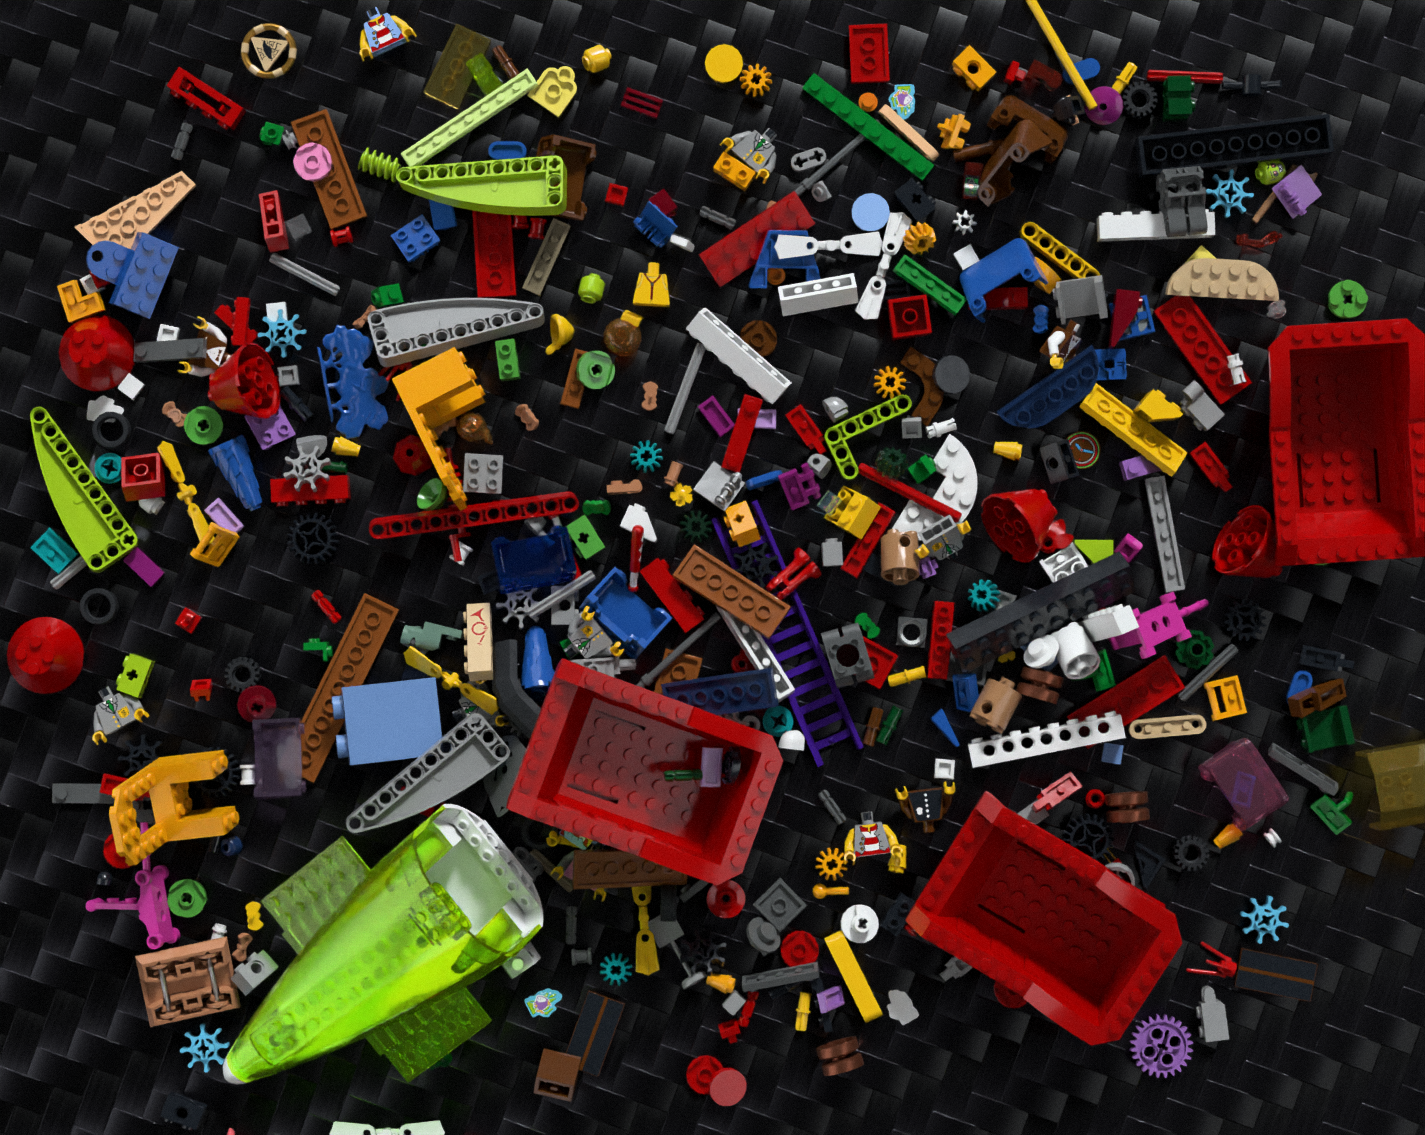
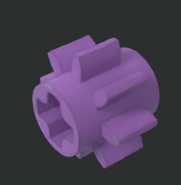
M928 556L920 560V575H922L923 579L937 574L935 569L938 568V564L935 559L931 560Z

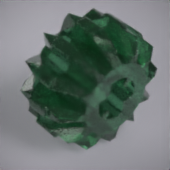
M894 446L891 449L885 447L883 451L878 453L875 461L877 472H882V477L887 475L889 479L893 478V476L898 479L900 475L906 472L908 466L906 454H901V449L897 451L894 449Z
M691 511L692 518L690 519L687 515H684L688 522H680V525L687 527L681 529L680 532L688 531L684 538L688 539L691 535V543H694L695 537H698V542L701 543L702 539L700 536L703 535L705 539H708V535L704 532H712L711 528H706V526L712 524V521L704 522L708 515H704L701 519V511H698L697 517ZM693 522H695L696 524L697 522H699L701 524L699 526L701 529L699 532H697V530L695 532L691 530L693 528V526L691 525Z

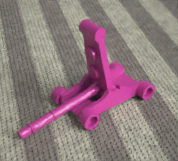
M1173 591L1160 596L1162 604L1141 614L1138 608L1133 609L1132 611L1139 627L1122 635L1108 638L1113 651L1123 647L1142 644L1139 647V653L1141 658L1145 659L1157 654L1154 648L1155 645L1173 636L1176 637L1177 642L1192 637L1190 630L1186 629L1182 617H1187L1193 612L1202 610L1209 605L1208 600L1203 599L1178 610L1175 602L1176 596Z
M140 822V834L148 830V822ZM149 855L142 860L143 870L138 871L135 875V881L140 885V898L138 901L137 898H125V901H119V898H107V901L96 898L87 901L86 909L90 912L99 909L139 910V919L144 922L149 933L147 945L151 949H158L165 942L169 944L177 942L180 939V931L172 927L164 880L169 876V870L166 866L159 865L151 871Z

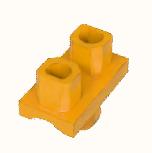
M952 115L951 120L946 118L944 124H938L937 128L941 130L940 137L944 138L941 145L942 148L957 150L963 148L964 140L958 137L959 131L967 133L971 123L964 119V115Z

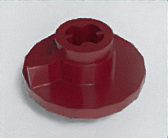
M250 686L243 690L238 698V711L249 722H264L271 718L275 712V696L271 690L264 686Z

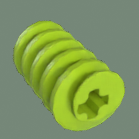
M367 147L359 161L358 170L362 167L363 172L369 170L371 175H374L377 171L378 177H382L384 174V179L388 180L391 177V181L395 182L397 180L396 173L401 168V164H398V158L391 162V155L384 159V153H381L377 157L376 150L369 154V148Z

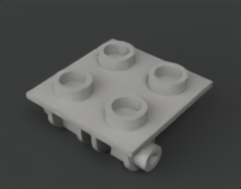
M465 453L463 491L501 494L503 455Z
M713 461L693 490L725 512L745 482L742 481L741 473L731 474Z

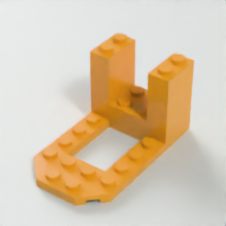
M453 347L392 378L444 486H447L450 497L461 511L467 508L465 501L468 499L464 491L461 490L463 487L454 473L455 470L450 462L447 463L444 458L447 454L443 446H438L436 442L439 438L434 428L485 403L483 396L486 394L481 385L477 386L475 380L478 378L473 368L470 369L466 364L464 365L467 360L462 351L458 352Z
M224 750L159 757L113 789L112 798L115 801L114 806L110 807L109 818L116 851L120 857L124 856L126 858L125 862L128 866L137 865L168 841L222 836L238 825L239 814L235 806L192 810V800L188 794V782L214 779L227 769L228 759L224 754ZM149 790L156 824L140 835V829L136 823V810L133 808L132 802Z

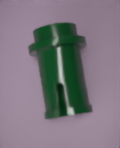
M344 461L340 463L331 462V465L322 468V472L346 475L348 465Z

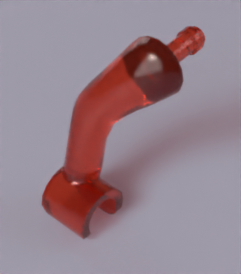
M1272 231L1264 238L1254 240L1248 239V234H1238L1236 243L1239 246L1263 248L1277 242L1283 235Z

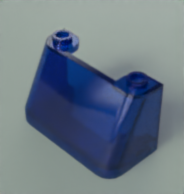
M561 525L554 526L547 535L512 542L509 539H505V537L495 538L491 542L500 594H509L564 583L576 578L577 569L567 527H562Z

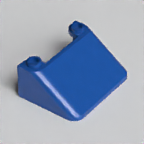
M1021 238L1012 240L963 270L960 274V283L974 317L982 323L986 321L982 314L986 309V301L983 296L1021 273L1022 277L1028 282L1040 280L1045 285L1049 283L1025 240Z

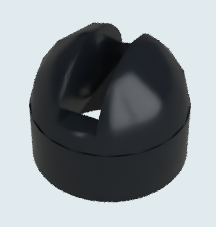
M101 872L97 877L96 884L112 886V875L108 872Z

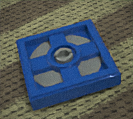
M1147 295L1140 296L1143 298L1141 309L1138 308L1137 313L1119 341L1155 333ZM1110 303L1108 306L1112 318L1113 303Z

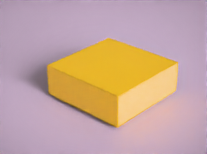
M625 310L620 320L638 327L643 317Z

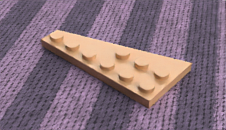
M181 171L165 179L160 184L144 190L141 194L117 204L98 216L92 217L89 221L75 226V228L92 245L106 240L131 249L137 232L150 234L197 185Z

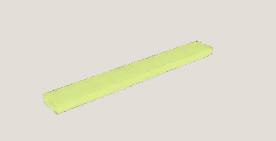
M527 68L402 152V157L409 167L420 166L539 86Z

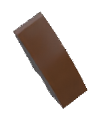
M1339 678L1303 690L1287 698L1291 716L1303 718L1315 710L1322 711L1347 697L1344 681Z

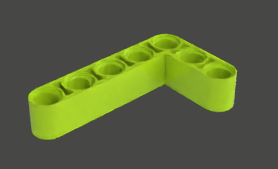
M899 395L843 421L825 432L824 439L841 476L845 480H853L858 474V467L846 440L906 413L912 404L911 399L907 395ZM900 399L906 400L907 408H899L897 401ZM887 407L890 410V416H881L880 409ZM864 416H871L873 423L865 425L862 420ZM851 423L855 426L856 430L854 433H848L845 430V426ZM832 431L836 432L838 434V440L834 442L830 441L828 439V433ZM838 449L846 451L844 459H839L836 456ZM847 466L853 467L854 475H845L844 468Z

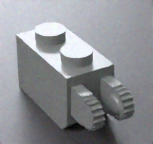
M1205 985L1201 989L1202 1001H1198L1199 1007H1196L1197 1018H1200L1201 1026H1198L1200 1038L1203 1037L1205 1042L1228 1040L1229 1033L1225 1004L1216 999L1213 988Z

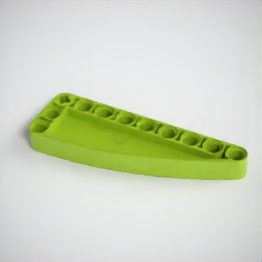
M555 155L402 167L396 173V179L402 189L435 202L473 211L504 215L542 216L562 214L567 207V168L562 158Z
M36 407L30 413L31 426L38 460L49 494L69 537L91 571L100 573L132 552L138 546V538L49 413L42 407ZM43 413L45 418L42 421H36L35 415ZM50 428L56 430V434L52 437L46 435V431ZM60 444L67 445V450L59 452L57 447ZM72 459L78 461V465L74 468L68 466L69 461ZM82 475L90 477L87 483H81L79 478ZM94 490L101 492L100 497L97 499L90 497L91 492ZM110 506L112 511L110 514H103L101 512L102 508ZM116 521L123 523V527L120 530L113 528V524ZM127 537H128L129 539L134 538V539L132 540V542H133L132 545H130L129 543L124 544V543L126 542L125 539H126ZM110 548H117L118 554L111 557L108 555V550ZM94 559H101L102 565L95 568L92 566V561Z

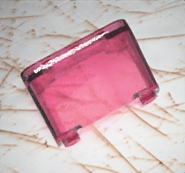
M1247 738L1229 743L1198 766L1202 778L1210 782L1215 781L1235 810L1233 824L1240 831L1248 829L1289 801L1288 795L1253 743Z

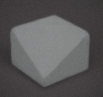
M733 990L732 994L726 998L722 1005L731 1015H735L746 1002V999L736 990Z

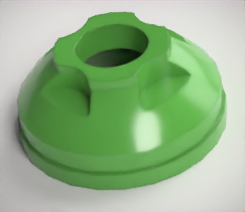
M438 478L431 479L425 483L417 497L418 507L424 511L441 508L447 500L446 485L444 486L443 482Z

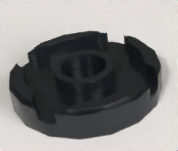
M949 355L938 360L933 368L932 377L934 384L942 392L954 394L962 391L967 386L970 379V371L962 358Z
M730 746V751H727L723 758L722 774H725V778H722V781L726 785H733L739 775L741 750L736 746Z

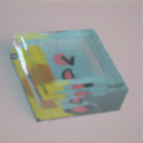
M828 490L817 506L831 515L842 500Z

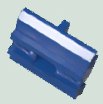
M1125 349L1095 350L1100 363L1097 380L1126 379ZM1105 361H1113V368H1105Z

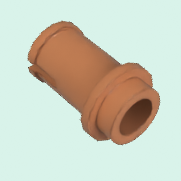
M672 461L667 476H664V483L675 487L678 484L677 479L683 465Z

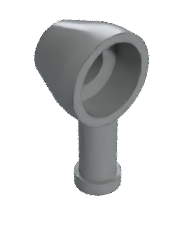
M543 517L527 518L525 520L528 528L544 542L547 548L555 543L543 531L546 520Z

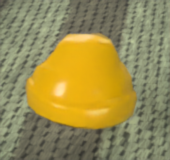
M553 314L550 319L552 344L546 348V354L551 355L555 350L560 349L574 335L573 326L566 318L559 314Z

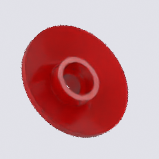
M727 880L719 885L713 884L707 893V904L714 915L720 918H732L743 909L745 894L738 883ZM724 895H728L730 897L728 902H724L722 900V897Z

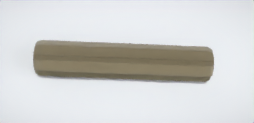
M533 849L530 852L536 860L541 862L544 871L550 875L556 866L537 849ZM557 872L550 875L566 891L571 892L573 890L572 881L568 877L563 875L560 880H557L559 877Z

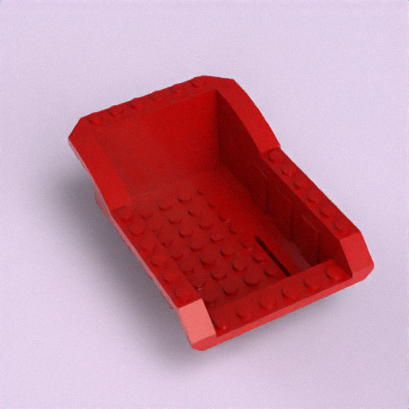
M1407 318L1287 326L1268 347L1270 383L1269 441L1277 542L1275 566L1425 557V334Z
M562 658L552 678L509 794L506 808L530 819L637 855L714 885H719L743 872L783 759L773 736ZM730 746L739 747L741 750L740 771L733 785L723 783L722 778H725V774H722V772L721 787H701L700 780L693 779L692 781L674 780L673 782H666L664 780L665 771L701 770L702 747L723 748L722 762L725 753L730 751Z
M987 791L983 793L905 920L921 937L1023 996L1026 1001L1048 1018L1091 1046L1116 1041L1121 1038L1182 945L1176 914L1166 909L1164 903L1121 879L1097 860L1006 808Z

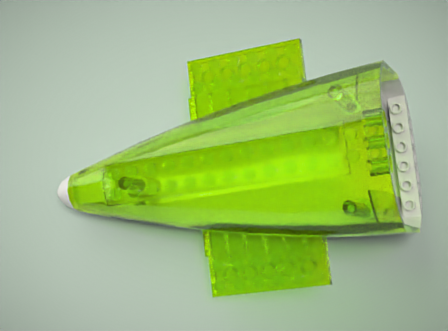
M443 804L385 855L371 870L348 841L341 836L264 897L261 903L285 932L282 936L298 955L267 994L229 1050L223 1064L225 1080L233 1084H245L319 1058L366 1038L380 1056L382 1054L386 1055L407 1083H409L488 1025L492 1019L466 987L515 957L543 927L544 918L541 900L532 882V877L486 820L483 821L476 814L461 806Z

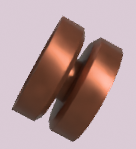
M1023 667L1020 676L1031 681V684L1020 682L1017 685L1016 691L1025 696L1057 704L1059 694L1048 690L1049 686L1061 688L1064 678L1053 675L1052 672Z
M1147 791L1106 794L1105 804L1109 807H1118V809H1111L1106 812L1107 822L1133 823L1150 819L1148 808L1136 807V805L1148 802Z
M856 1037L838 1039L816 1048L819 1059L827 1060L821 1065L824 1076L845 1073L864 1064L861 1053L854 1052L859 1048Z

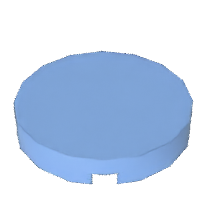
M874 193L860 196L854 202L852 208V219L855 225L861 230L875 232L883 228L890 215L886 200Z

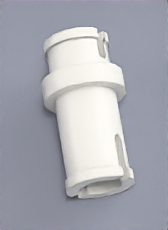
M1239 353L1227 356L1229 362L1227 366L1231 370L1234 384L1246 382L1242 369L1243 361H1240Z
M951 418L938 424L935 422L932 423V426L925 427L928 438L930 439L935 436L938 438L941 437V434L957 430L956 423H953L955 422L954 419Z

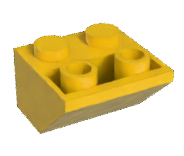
M1154 389L1148 392L1133 410L1148 423L1176 420L1183 415L1180 412L1181 408L1174 402L1169 403L1161 391H1155Z
M843 485L829 510L837 501V498L841 502L831 514L827 512L824 518L849 534L862 539L881 506L868 497Z

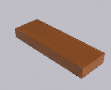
M579 349L574 351L561 405L575 409L580 408L585 386L576 377V367L579 359L586 351Z

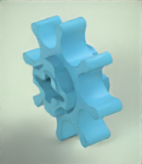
M1233 169L1228 171V180L1226 181L1221 180L1215 174L1212 179L1217 183V189H1206V195L1211 194L1216 198L1215 204L1211 205L1209 209L1212 211L1216 206H1223L1225 209L1224 218L1230 216L1231 207H1237L1240 213L1243 214L1246 208L1241 204L1242 198L1251 199L1254 196L1253 193H1245L1242 189L1243 184L1248 182L1249 178L1245 177L1241 182H1236L1233 179ZM1228 190L1233 194L1230 198L1228 194H1225Z
M279 309L277 311L279 318L276 322L271 321L267 316L263 317V321L269 325V330L266 333H258V337L267 336L270 339L271 343L265 349L266 352H270L273 346H279L282 350L281 356L284 358L287 356L286 347L288 345L295 346L297 350L302 349V346L297 344L295 338L297 334H306L307 330H297L294 327L295 320L299 318L298 314L294 315L292 320L287 321L283 318V309ZM286 327H288L284 333L286 337L283 336L277 340V338L280 335V332L278 330H283Z
M1269 895L1266 897V903L1263 906H1259L1256 899L1251 898L1250 902L1253 904L1254 910L1249 914L1243 911L1240 912L1241 916L1250 919V925L1243 928L1242 931L1247 934L1251 930H1256L1258 932L1256 942L1259 944L1262 943V937L1266 933H1270L1273 940L1278 941L1279 938L1275 934L1276 927H1289L1288 923L1280 922L1278 918L1281 912L1286 911V907L1280 906L1276 910L1272 909L1271 902L1273 897ZM1263 915L1266 916V917H1268V918L1266 919V922H1267L1266 924L1263 923V922H1261V921L1263 920V918H1262Z
M202 1023L199 1036H194L190 1031L185 1033V1036L190 1038L192 1043L190 1047H182L180 1052H190L193 1055L192 1062L188 1064L189 1068L193 1067L196 1061H201L204 1064V1072L207 1073L210 1071V1060H217L220 1065L224 1063L225 1059L219 1056L218 1051L220 1048H228L230 1043L221 1044L217 1041V1035L222 1031V1028L216 1029L214 1034H208L205 1029L206 1024ZM204 1043L206 1047H209V1049L206 1052L205 1049H201V1046L204 1045Z

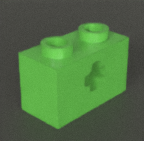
M515 339L495 341L500 380L521 379Z
M586 515L566 526L567 531L565 535L570 542L574 540L577 548L575 550L580 558L584 557L587 560L606 548ZM583 533L584 535H589L587 538L588 542L585 544L584 542H579L581 539L580 535Z

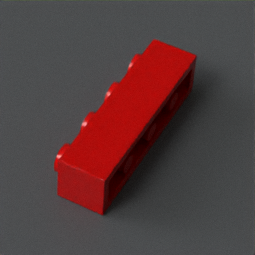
M237 297V300L234 301L236 310L233 312V319L235 321L232 324L233 336H231V343L234 346H242L247 343L250 298Z
M222 304L214 313L232 329V324L235 321L231 312L232 309L228 305ZM248 328L247 343H255L259 339L258 333L254 329L250 330Z

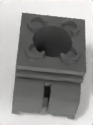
M858 622L841 627L843 637H840L838 628L821 633L837 689L853 685L852 674L856 675L858 683L875 678ZM846 644L853 645L859 652L858 662L851 667L842 666L836 657L837 650Z

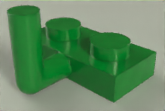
M1105 649L1097 651L1100 656V664L1092 674L1081 679H1071V681L1075 682L1092 677L1096 692L1116 686Z
M1347 792L1344 800L1336 805L1327 794H1324L1311 804V808L1338 835L1352 823L1343 810L1351 804L1354 795L1352 792Z

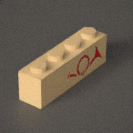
M490 603L467 604V612H463L464 623H467V628H464V640H467V645H464V655L468 657V662H464L465 674L469 675L470 681L493 680L492 611Z

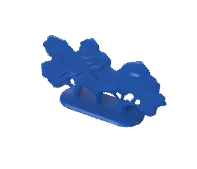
M336 325L334 332L326 334L323 338V345L331 352L328 361L323 360L319 347H317L330 420L331 422L334 420L333 409L341 412V418L336 425V430L341 434H345L346 439L360 437L365 424L380 430L383 424L387 423L388 415L385 406L381 405L375 398L377 395L385 393L390 380L386 381V377L378 376V372L373 368L365 369L363 367L364 361L371 355L374 341L367 336H363L356 329L347 330L344 325ZM334 347H337L336 352H333ZM341 352L342 358L337 362H333V360H336L334 356ZM334 367L339 371L340 380L338 382L327 384L325 374L327 368ZM336 388L337 392L341 395V400L331 404L328 389ZM347 406L349 408L348 410H343L342 407Z

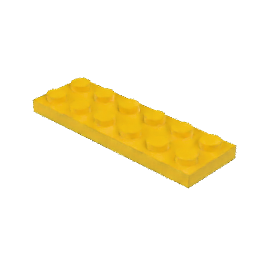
M1097 383L1079 406L1085 413L1091 415L1101 425L1108 428L1117 437L1129 444L1131 448L1137 450L1147 460L1154 463L1171 477L1176 473L1188 453Z

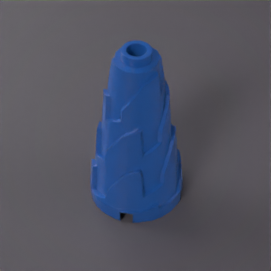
M244 435L209 449L208 452L213 462L219 467L225 479L228 480L236 497H239L246 509L249 508L250 511L260 508V503H262L258 489L260 487L253 471V465L248 453L250 451Z
M532 626L527 631V634H525L521 687L534 702L538 703L544 702L555 672L548 650L546 633H544L540 626Z

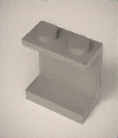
M1102 275L1056 282V289H1053V298L1058 300L1059 307H1056V316L1061 318V324H1065L1066 318L1099 314L1100 319L1108 318Z

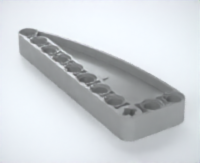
M496 298L427 300L378 309L368 315V323L377 356L383 367H392L437 355L453 347L459 349L538 328L545 321L543 307L540 304Z
M471 713L346 818V827L352 833L363 832L425 811L465 790L486 776L509 757L510 749L483 716L478 713ZM474 717L476 719L478 717L480 718V720L478 721L479 726L477 727L475 725L473 727L471 726V724L473 723L471 719ZM459 729H463L466 732L462 740H458L455 737ZM492 732L493 739L490 742H485L483 740L484 733ZM442 743H450L451 748L448 752L440 750ZM502 746L505 748V754L502 757H498L495 751L498 747ZM428 755L436 757L434 764L428 765L425 763ZM417 767L421 770L420 775L415 778L411 777V769ZM398 780H403L406 785L404 789L397 790L395 783ZM389 793L391 797L389 802H381V794ZM371 805L375 807V813L369 816L365 814V808ZM351 819H359V827L351 828L349 826Z

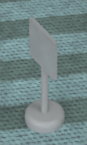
M660 915L648 922L649 930L653 933L654 940L659 949L671 943L680 959L682 953L674 940L684 935V932L677 920L676 922H662ZM687 962L682 963L689 975L688 978L682 981L683 989H687L707 977L704 971L691 975V969Z

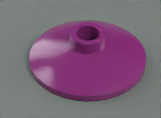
M1107 86L1097 87L1090 92L1098 106L1089 111L1085 104V112L1089 119L1100 125L1115 122L1123 110L1121 95L1115 89ZM1100 104H1106L1107 109L1102 110L1100 108Z

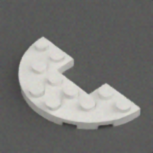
M949 434L934 458L936 471L945 476V479L933 499L961 512L962 516L958 522L961 523L969 514L976 498L977 473L967 449L960 441ZM909 500L892 529H897L899 532L916 531L920 541L922 539L918 532L944 517Z

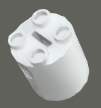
M1072 622L1067 627L1051 633V636L1059 644L1056 655L1057 660L1068 678L1081 679L1087 677L1099 667L1100 656L1088 638L1086 630L1079 626L1077 622Z

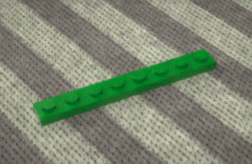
M815 73L812 74L802 87L805 92L921 181H924L934 168V164Z

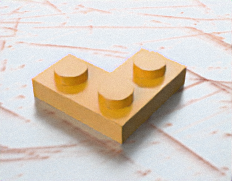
M77 280L57 286L68 322L73 323L105 310L100 292H94L82 297Z

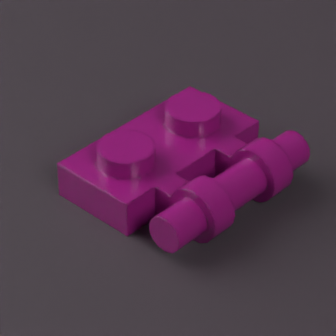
M808 463L801 465L803 472L798 474L795 468L778 475L792 510L809 504L808 496L813 495L814 499L821 497L819 484L815 482L813 469H810ZM807 480L809 486L804 489L802 482Z

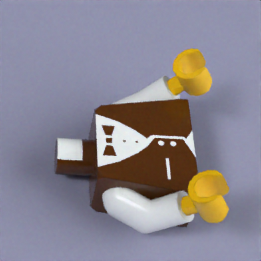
M198 316L197 318L202 320L201 325L198 326L194 323L193 325L200 329L196 339L204 338L207 340L206 359L188 360V363L179 362V364L185 366V369L177 371L203 377L214 373L232 354L228 353L230 346L227 344V338L222 331L211 323H206L204 318Z
M1073 320L1069 321L1065 329L1056 326L1039 350V352L1051 358L1050 364L1054 369H1062L1066 362L1075 357L1082 342V339L1075 335L1080 325Z

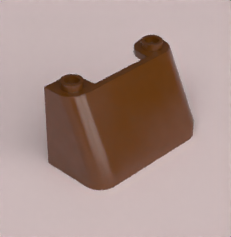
M1008 95L1004 97L991 115L986 126L995 130L1001 125L1008 127L1012 119L1018 123L1026 119L1031 120L1053 142L1048 149L1044 150V161L1052 165L1068 139L1067 129L1015 96Z
M1026 119L1017 123L985 164L978 195L987 207L1011 196L1015 191V188L1011 187V179L1014 175L1008 170L1014 161L1023 162L1030 154L1041 149L1046 150L1053 143L1031 120Z
M555 134L540 139L536 157L559 156L567 168L566 210L562 214L548 216L579 221L583 220L586 216L587 207L584 202H581L586 165L596 158L595 144Z

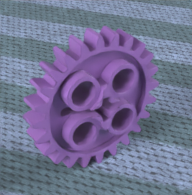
M1156 1014L1155 1020L1148 1016L1149 1022L1146 1023L1141 1020L1143 1026H1135L1138 1033L1132 1032V1035L1136 1038L1130 1040V1043L1135 1046L1129 1049L1136 1053L1131 1057L1138 1059L1135 1064L1137 1066L1142 1065L1141 1070L1143 1072L1148 1069V1075L1150 1076L1153 1072H1155L1157 1078H1159L1160 1073L1167 1078V1072L1174 1076L1175 1069L1181 1072V1064L1187 1066L1184 1062L1185 1059L1191 1060V1057L1187 1055V1052H1193L1188 1047L1193 1042L1187 1040L1191 1034L1184 1033L1187 1027L1182 1026L1180 1028L1182 1022L1178 1020L1174 1023L1175 1018L1173 1016L1169 1020L1166 1014L1163 1015L1162 1019ZM1156 1028L1160 1029V1036L1153 1038L1152 1031ZM1166 1030H1169V1033L1165 1037ZM1177 1036L1178 1043L1173 1046L1170 1045V1038ZM1158 1043H1163L1165 1045V1048H1158ZM1148 1046L1153 1047V1053L1146 1056L1144 1054L1145 1048ZM1158 1054V1059L1156 1062H1154V1058ZM1165 1054L1171 1055V1060L1168 1063L1162 1062V1057Z

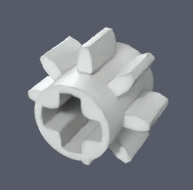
M965 210L963 215L957 213L956 217L958 220H953L952 222L957 224L955 232L960 230L962 235H964L968 230L972 233L971 225L975 226L977 222L972 220L974 214L971 216L967 215V210ZM967 219L969 221L968 227L961 225L962 220L965 221Z

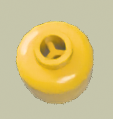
M596 45L584 51L582 63L587 71L590 70L592 73H597L609 67L612 56L607 48Z

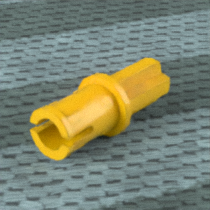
M1129 62L1120 76L1116 77L1117 80L1112 88L1121 94L1124 88L1129 86L1128 82L1136 72L1137 66Z
M924 666L908 671L904 669V672L890 675L887 679L890 687L907 682L910 684V681L926 678Z
M800 992L795 1029L798 1031H806L808 1014L811 1013L809 1008L812 993Z

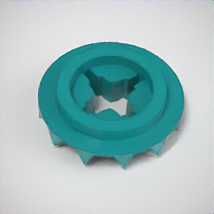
M106 453L97 459L95 474L98 479L109 484L121 480V457L119 455ZM113 462V467L117 471H111L108 475V470L103 465L110 466Z
M783 706L771 707L763 716V726L770 735L779 737L792 729L793 716ZM783 714L781 721L785 726L778 724L773 728L775 722L771 716L778 718Z

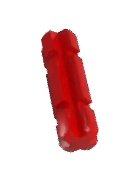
M320 590L315 591L311 597L315 602H318V606L326 616H329V619L334 624L340 621V614L335 612L336 609L327 598L323 597L324 595Z
M758 991L748 992V999L744 1003L738 1025L742 1027L748 1026L749 1017L751 1018L756 1004L755 1000L759 996Z

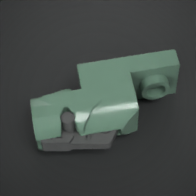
M425 622L423 629H421L422 626L405 625L400 643L407 647L412 646L422 654H426L429 650L440 649L444 634L446 639L457 641V638L463 637L464 631L430 622Z

